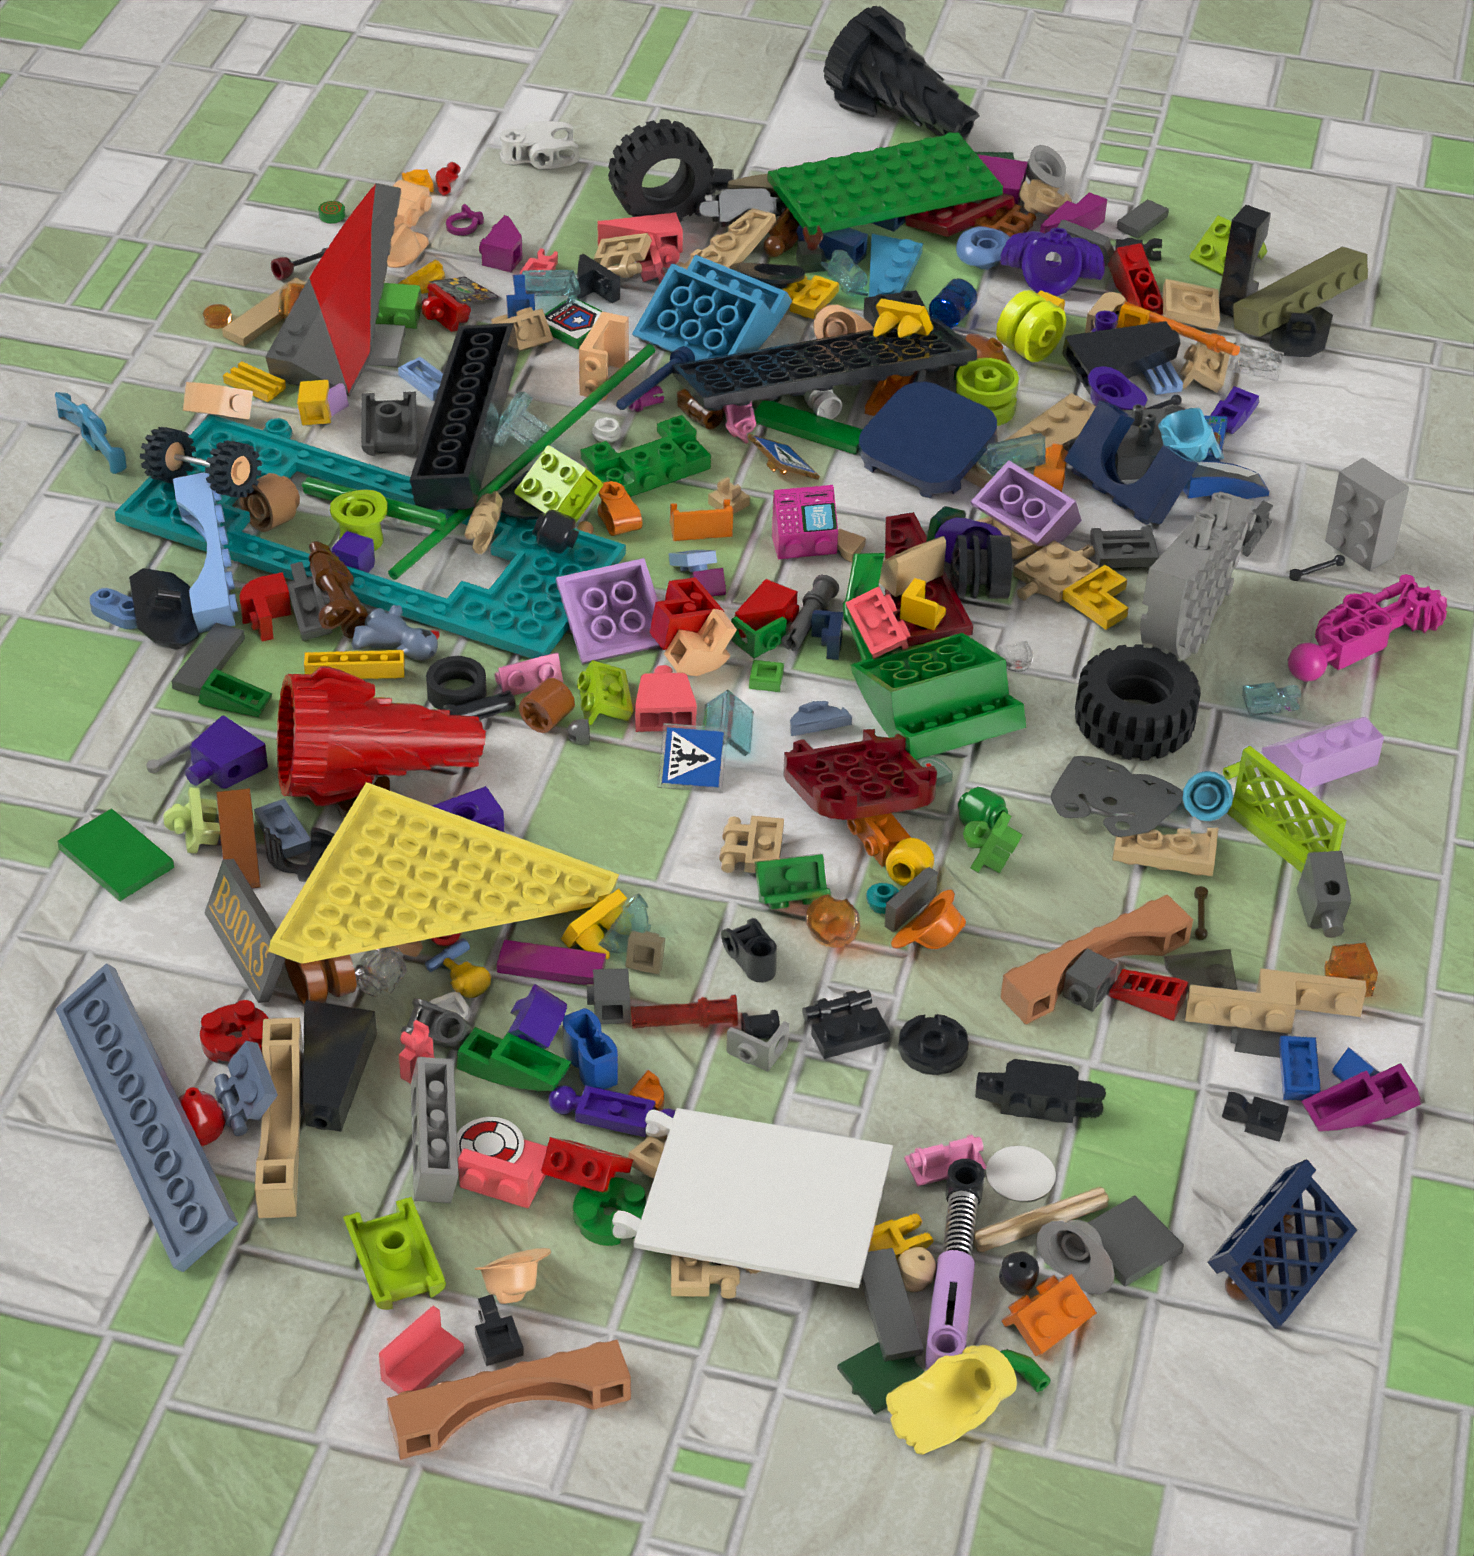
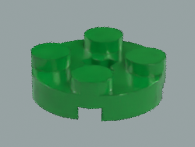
M611 1177L606 1192L582 1187L576 1194L573 1202V1219L579 1226L580 1233L587 1240L599 1245L614 1246L621 1244V1238L613 1235L614 1225L612 1220L617 1211H613L611 1215L604 1214V1208L615 1207L620 1211H626L642 1219L647 1203L645 1190L641 1185L619 1177Z

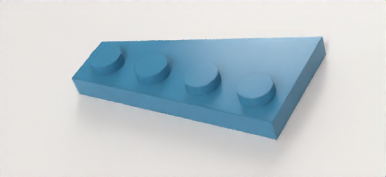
M872 234L869 297L878 294L887 295L903 292L922 254L923 243L914 242L909 239L902 240Z

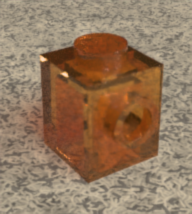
M1366 943L1332 946L1329 961L1325 962V976L1366 981L1365 997L1373 996L1378 971Z

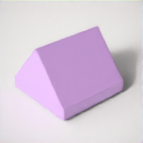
M339 383L329 389L328 402L331 416L349 406L343 383Z

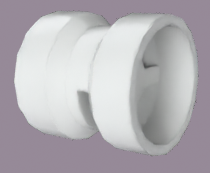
M814 389L808 390L805 393V402L813 409L815 415L832 420L842 410V402L833 393L832 389L828 391Z

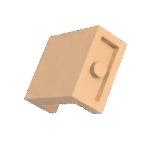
M602 311L579 348L580 396L588 397L608 379L609 366L621 368L629 361V317ZM606 395L602 400L605 401L608 395Z

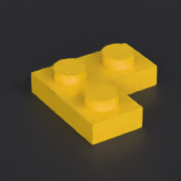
M1107 565L1102 566L1063 590L1062 599L1106 630L1128 616L1129 607L1114 598L1115 595L1126 589L1127 579Z

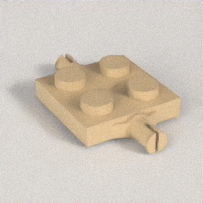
M1052 541L1014 566L1013 576L1026 584L1017 590L1018 597L1024 601L1033 594L1039 593L1060 602L1063 600L1062 595L1065 588L1100 568V566L1088 560V558L1095 555V549L1092 545L1087 544L1079 551H1072L1057 541Z

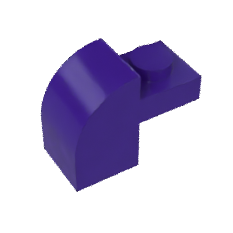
M534 984L528 996L516 1001L510 1013L516 1016L508 1033L543 1049L548 1048L563 1021L567 1010V1003Z

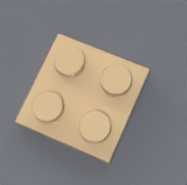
M1165 279L1163 285V316L1180 323L1196 325L1199 328L1217 330L1220 322L1218 289Z

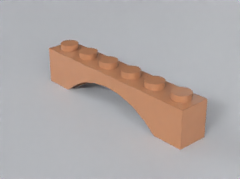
M1168 894L1156 900H1150L1142 907L1128 914L1120 915L1114 921L1101 927H1095L1089 933L1075 940H1069L1055 950L1046 954H1040L1034 960L1020 967L1010 969L1003 975L1000 998L1026 1025L1054 1011L1057 999L1064 989L1066 972L1087 948L1107 959L1130 955L1164 956L1189 943L1193 919Z
M618 1340L605 1343L596 1342L585 1348L569 1352H557L550 1357L530 1362H518L513 1366L491 1372L482 1371L471 1377L455 1381H443L432 1387L416 1391H404L396 1396L387 1398L389 1423L400 1460L439 1450L450 1436L467 1422L487 1411L507 1404L529 1400H555L574 1403L594 1410L631 1400V1376Z

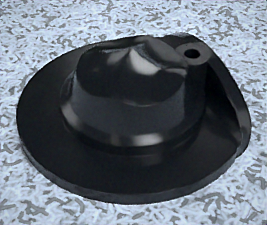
M742 262L737 266V272L779 289L786 288L787 284L799 282L805 277L804 269L795 265Z

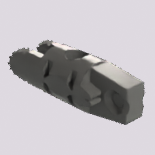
M1264 500L1257 509L1252 510L1253 513H1256V519L1251 531L1247 530L1242 544L1244 546L1242 554L1246 557L1251 554L1272 523L1268 516L1273 505Z

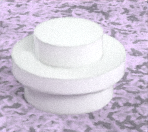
M605 417L596 421L592 429V435L597 441L612 443L620 438L621 428L615 419Z

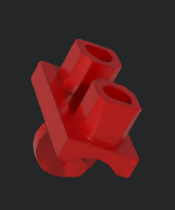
M435 283L428 284V298L422 300V315L428 320L436 319L450 332L457 331L459 323L468 322L471 308L465 303L460 304L453 295L444 291Z

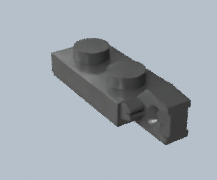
M303 562L290 564L294 581L287 582V587L302 641L333 633L332 629H324L319 622L318 615L325 606L321 590L315 584L313 576H306Z

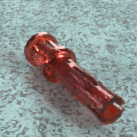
M734 994L730 995V998L708 1000L705 996L697 999V1002L631 1006L632 1029L682 1024H699V1027L709 1028L710 1024L731 1023L733 1026H738L737 997Z

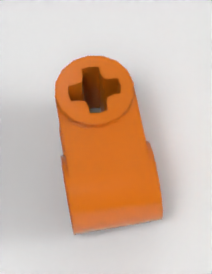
M605 482L598 492L601 503L598 505L597 513L606 525L609 534L615 536L641 529L642 516L640 510L632 501L624 486L618 482Z

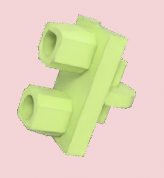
M189 787L188 804L184 807L180 804H174L164 813L163 820L165 827L169 830L175 831L177 834L185 832L187 853L197 854L200 844L217 845L220 836L219 823H214L217 815V801L200 798L199 788Z

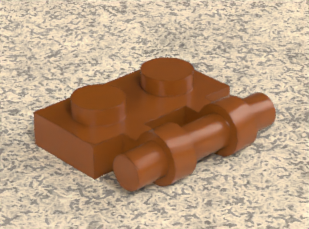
M1017 204L1010 209H1006L1003 206L996 210L997 215L990 218L982 216L976 219L975 225L971 226V228L989 227L1000 230L1011 237L1017 233L1028 232L1033 227V222L1036 221V215L1031 212L1027 215L1020 213L1021 206Z

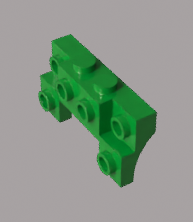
M683 415L657 423V433L662 438L617 453L607 441L580 449L582 461L594 476L602 483L613 481L622 484L630 497L711 469V454L696 439L697 430Z

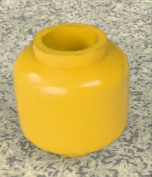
M917 838L901 840L888 854L886 859V870L889 877L895 883L904 887L928 867L933 868L934 866L932 849L924 841Z

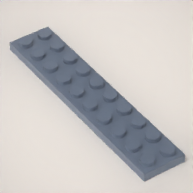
M106 963L55 1010L172 1266L184 1272L239 1223L116 968Z

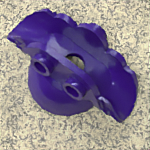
M1052 228L1047 233L1031 231L1014 234L1007 240L1000 255L1001 265L1011 266L1023 271V276L1032 290L1036 293L1041 290L1056 297L1067 293L1076 284L1079 277L1081 279L1101 280L1105 270L1104 256L1101 249L1096 244H1091L1083 238H1071L1067 234V230L1063 228ZM1050 252H1056L1061 256V262L1046 260V256Z

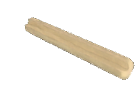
M1097 1187L974 1231L973 1245L978 1252H985L1040 1231L1043 1225L1051 1221L1067 1222L1107 1208L1108 1194H1106L1102 1187Z

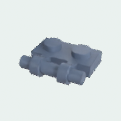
M250 1041L243 1043L227 1065L231 1077L229 1078L227 1074H219L214 1079L217 1101L223 1104L225 1109L223 1115L226 1125L232 1128L235 1136L246 1134L248 1131L246 1121L248 1119L260 1120L278 1096L258 1043Z

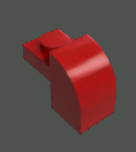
M283 572L255 578L249 581L240 592L242 623H250L252 630H258L261 641L273 640L272 619L292 615L289 590Z

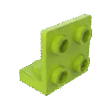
M1217 215L1189 255L1190 260L1223 276L1231 221ZM1265 243L1262 244L1257 256L1261 260L1268 252Z
M548 445L514 493L545 514L553 509L573 517L577 523L604 483L587 468Z

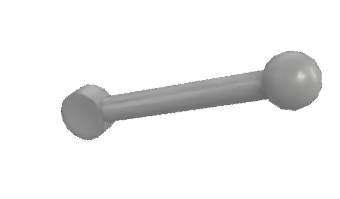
M196 734L192 741L161 759L148 761L146 764L148 772H158L161 765L190 750L191 743L201 734Z

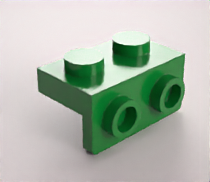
M821 853L755 862L759 902L769 904V909L789 907V901L802 900V905L823 903L822 897L831 896V890L827 888L824 857Z

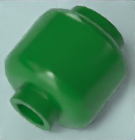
M977 786L969 792H965L958 801L959 819L964 826L972 821H984L988 824L989 829L992 830L1002 812L1008 814L1004 798L984 787Z

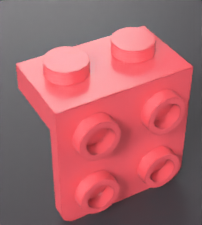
M524 1139L523 1152L514 1163L464 1148L458 1158L460 1187L529 1208L546 1176L541 1173V1168L547 1146Z

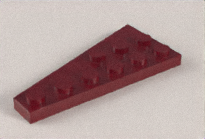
M914 512L886 517L885 560L926 542L927 536ZM945 570L942 576L927 582L925 586V599L936 602L938 605L946 608V613L937 627L931 630L903 620L910 633V637L906 638L908 647L959 633H964L967 636L973 635V624ZM885 589V595L890 594L897 608V611L893 612L896 620H902L900 619L902 594L895 597Z

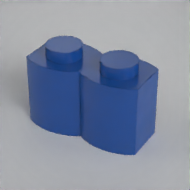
M587 1008L565 1015L562 1021L563 1052L566 1059L579 1069V1077L583 1085L604 1090L618 1085L617 1047L608 1035L601 1032V1023L597 1016Z

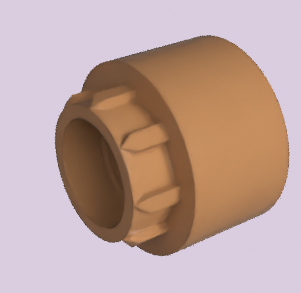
M269 473L256 479L259 483L257 486L252 485L254 491L247 493V496L244 498H239L241 509L250 512V524L261 532H267L292 520L300 504L299 492L294 483L285 476L280 477L274 473Z

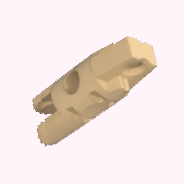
M498 491L485 494L479 499L468 522L464 536L469 540L475 538L472 545L475 553L482 554L487 550L496 529L503 501Z

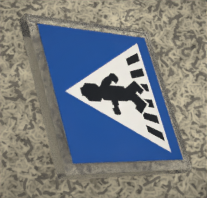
M663 723L657 787L723 793L728 728Z

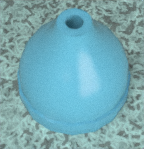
M1204 771L1197 773L1188 780L1183 789L1182 799L1185 808L1191 816L1203 821H1213L1220 819L1228 812L1233 802V791L1231 784L1224 776L1217 772Z

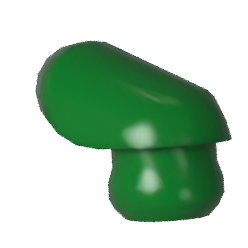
M1009 1349L1000 1351L1008 1359L1013 1369L1020 1373L1036 1392H1041L1050 1384V1377L1030 1356Z

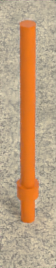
M1125 301V304H1127V305H1131V306H1134V307L1141 308V307H1139V306H1136V305H1134V304H1131V303ZM1150 311L1149 323L1166 321L1171 329L1175 330L1179 335L1205 344L1209 350L1217 353L1222 351L1232 356H1237L1240 352L1238 345L1226 341L1225 337L1216 333L1210 335Z

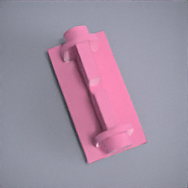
M752 401L745 406H736L734 404L723 406L727 418V430L733 437L738 436L744 443H748L747 433L752 432L756 427L754 410L751 408L753 406Z
M558 652L499 667V672L495 673L497 685L501 684L502 692L510 690L513 696L532 691L547 678H555L563 682Z
M967 1135L964 1139L949 1142L948 1146L940 1144L924 1149L919 1147L915 1149V1153L904 1156L917 1186L947 1179L949 1166L959 1159L975 1160L981 1164L983 1169H986V1165L979 1153L984 1149L982 1139L979 1136L974 1137L973 1135Z

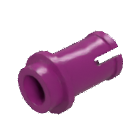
M655 386L628 408L631 411L641 412L644 407L663 403L664 395L654 396L663 393V390L660 386Z

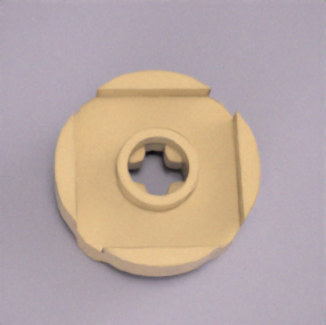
M1032 179L1030 184H1027V181H1025L1019 192L1020 198L1025 202L1023 206L1025 210L1031 213H1038L1039 211L1047 214L1049 217L1066 201L1072 202L1071 197L1066 192L1063 197L1058 193L1059 188L1051 187L1037 179Z

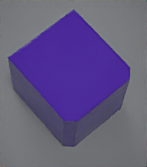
M346 531L332 547V552L346 566L369 573L375 565L374 542L371 538Z

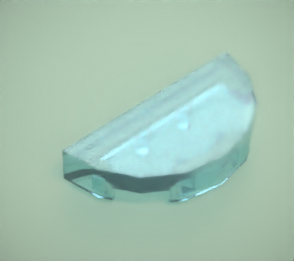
M640 893L631 898L598 945L609 952L621 954L627 952L628 937L632 931L640 933L650 932L651 925H648L649 917L646 911L648 904Z

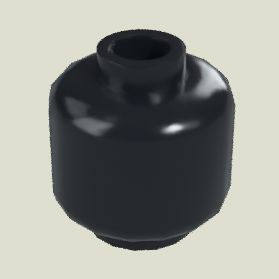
M551 509L546 514L540 513L532 535L536 536V544L538 546L561 554L566 550L567 546L570 548L574 547L579 531L574 530L576 522L573 517Z

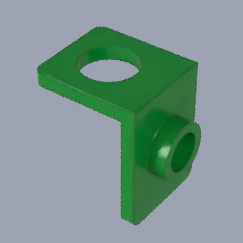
M736 616L731 619L732 624L737 629L731 641L753 659L782 644V637L786 634L787 620L784 617L778 618L757 631L753 630ZM739 629L745 633L747 643L741 639Z

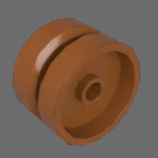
M350 954L303 964L290 959H285L284 961L292 987L303 1005L306 1000L326 1003L328 991L337 998L356 991V974Z

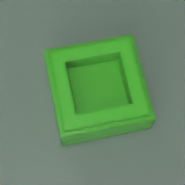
M753 660L749 689L780 692L784 674V663Z

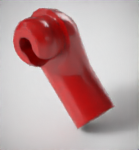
M450 162L447 167L441 168L436 173L435 180L438 191L442 195H447L451 192L450 184L458 178L461 168L457 163Z

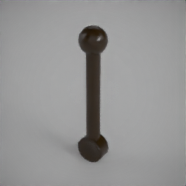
M1203 886L1196 887L1194 897L1198 899V928L1195 930L1194 935L1198 940H1204L1208 936V931L1205 929V899L1208 896V889Z

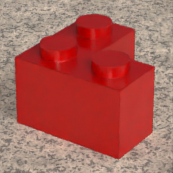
M696 577L672 580L668 582L665 601L655 602L649 633L663 650H667L678 630L698 633L713 609H723Z

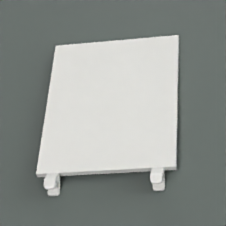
M676 1108L674 1118L657 1110H650L647 1113L645 1119L647 1123L646 1134L651 1137L668 1135L642 1219L626 1211H617L612 1220L614 1225L613 1235L621 1239L635 1237L634 1248L847 1287H860L893 1152V1145Z

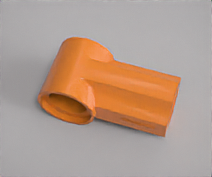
M1052 444L1049 448H1045L1040 465L1035 466L1033 475L1062 492L1067 462L1064 459L1068 451L1060 444Z

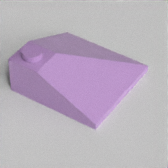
M645 558L556 578L558 590L582 665L590 663L592 660L600 661L660 647L649 633L655 602L658 599Z

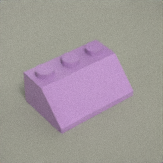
M1009 460L971 500L972 506L1037 546L1048 545L1054 540L1063 542L1082 521L1074 499Z
M1366 717L1342 720L1263 747L1261 753L1304 788L1310 789L1378 765L1384 736Z

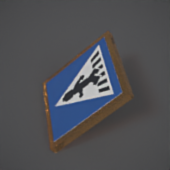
M752 434L748 435L747 438L769 459L766 466L772 472L778 469L783 475L787 472H792L813 479H819L820 476L789 445Z

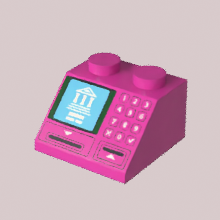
M833 485L773 490L772 540L778 559L837 554L838 523Z

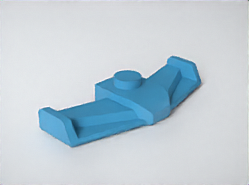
M56 392L55 400L58 417H65L80 427L81 435L95 451L100 450L109 462L111 473L116 474L124 471L127 468L125 452L122 448L111 447L105 437L107 430L102 419L87 404L76 405L73 403L70 394Z

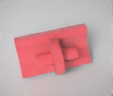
M649 235L652 242L645 260L637 261V263H640L642 266L641 277L643 282L658 278L660 284L665 276L662 267L669 268L672 263L676 265L680 255L677 248L672 245H665L657 249L653 236Z

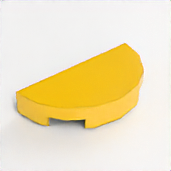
M435 259L400 281L399 284L420 286L421 294L428 293V284H432L429 281L445 279L443 265Z

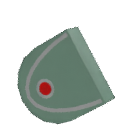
M923 757L917 761L922 767L935 766L937 770L936 787L952 781L953 772L941 759Z

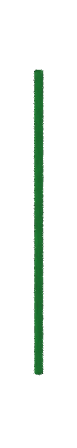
M647 344L479 491L477 502L483 495L491 494L501 489L543 452L548 445H551L655 353L654 346ZM474 507L465 510L458 509L447 519V525L442 530L435 529L388 571L389 576L397 580L469 517Z

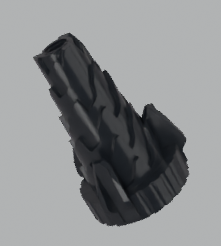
M882 6L868 7L853 17L834 40L825 60L823 71L824 80L830 89L834 91V99L839 103V106L861 115L875 117L878 113L877 104L904 119L912 121L920 128L924 125L938 136H943L947 133H959L965 140L973 129L974 121L980 116L979 113L959 99L960 94L943 82L944 78L926 63L921 54L913 49V46L906 40L904 23Z

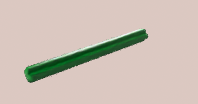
M307 477L301 485L305 494L333 501L336 497L347 492L357 491V489L312 477ZM385 497L387 501L386 516L436 530H442L447 525L446 514L443 512Z

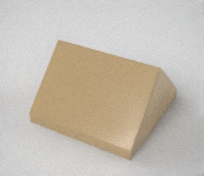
M942 536L919 544L884 560L879 583L893 596L897 597L905 592L914 578L926 581L927 583L942 576L944 573L946 551L945 537Z

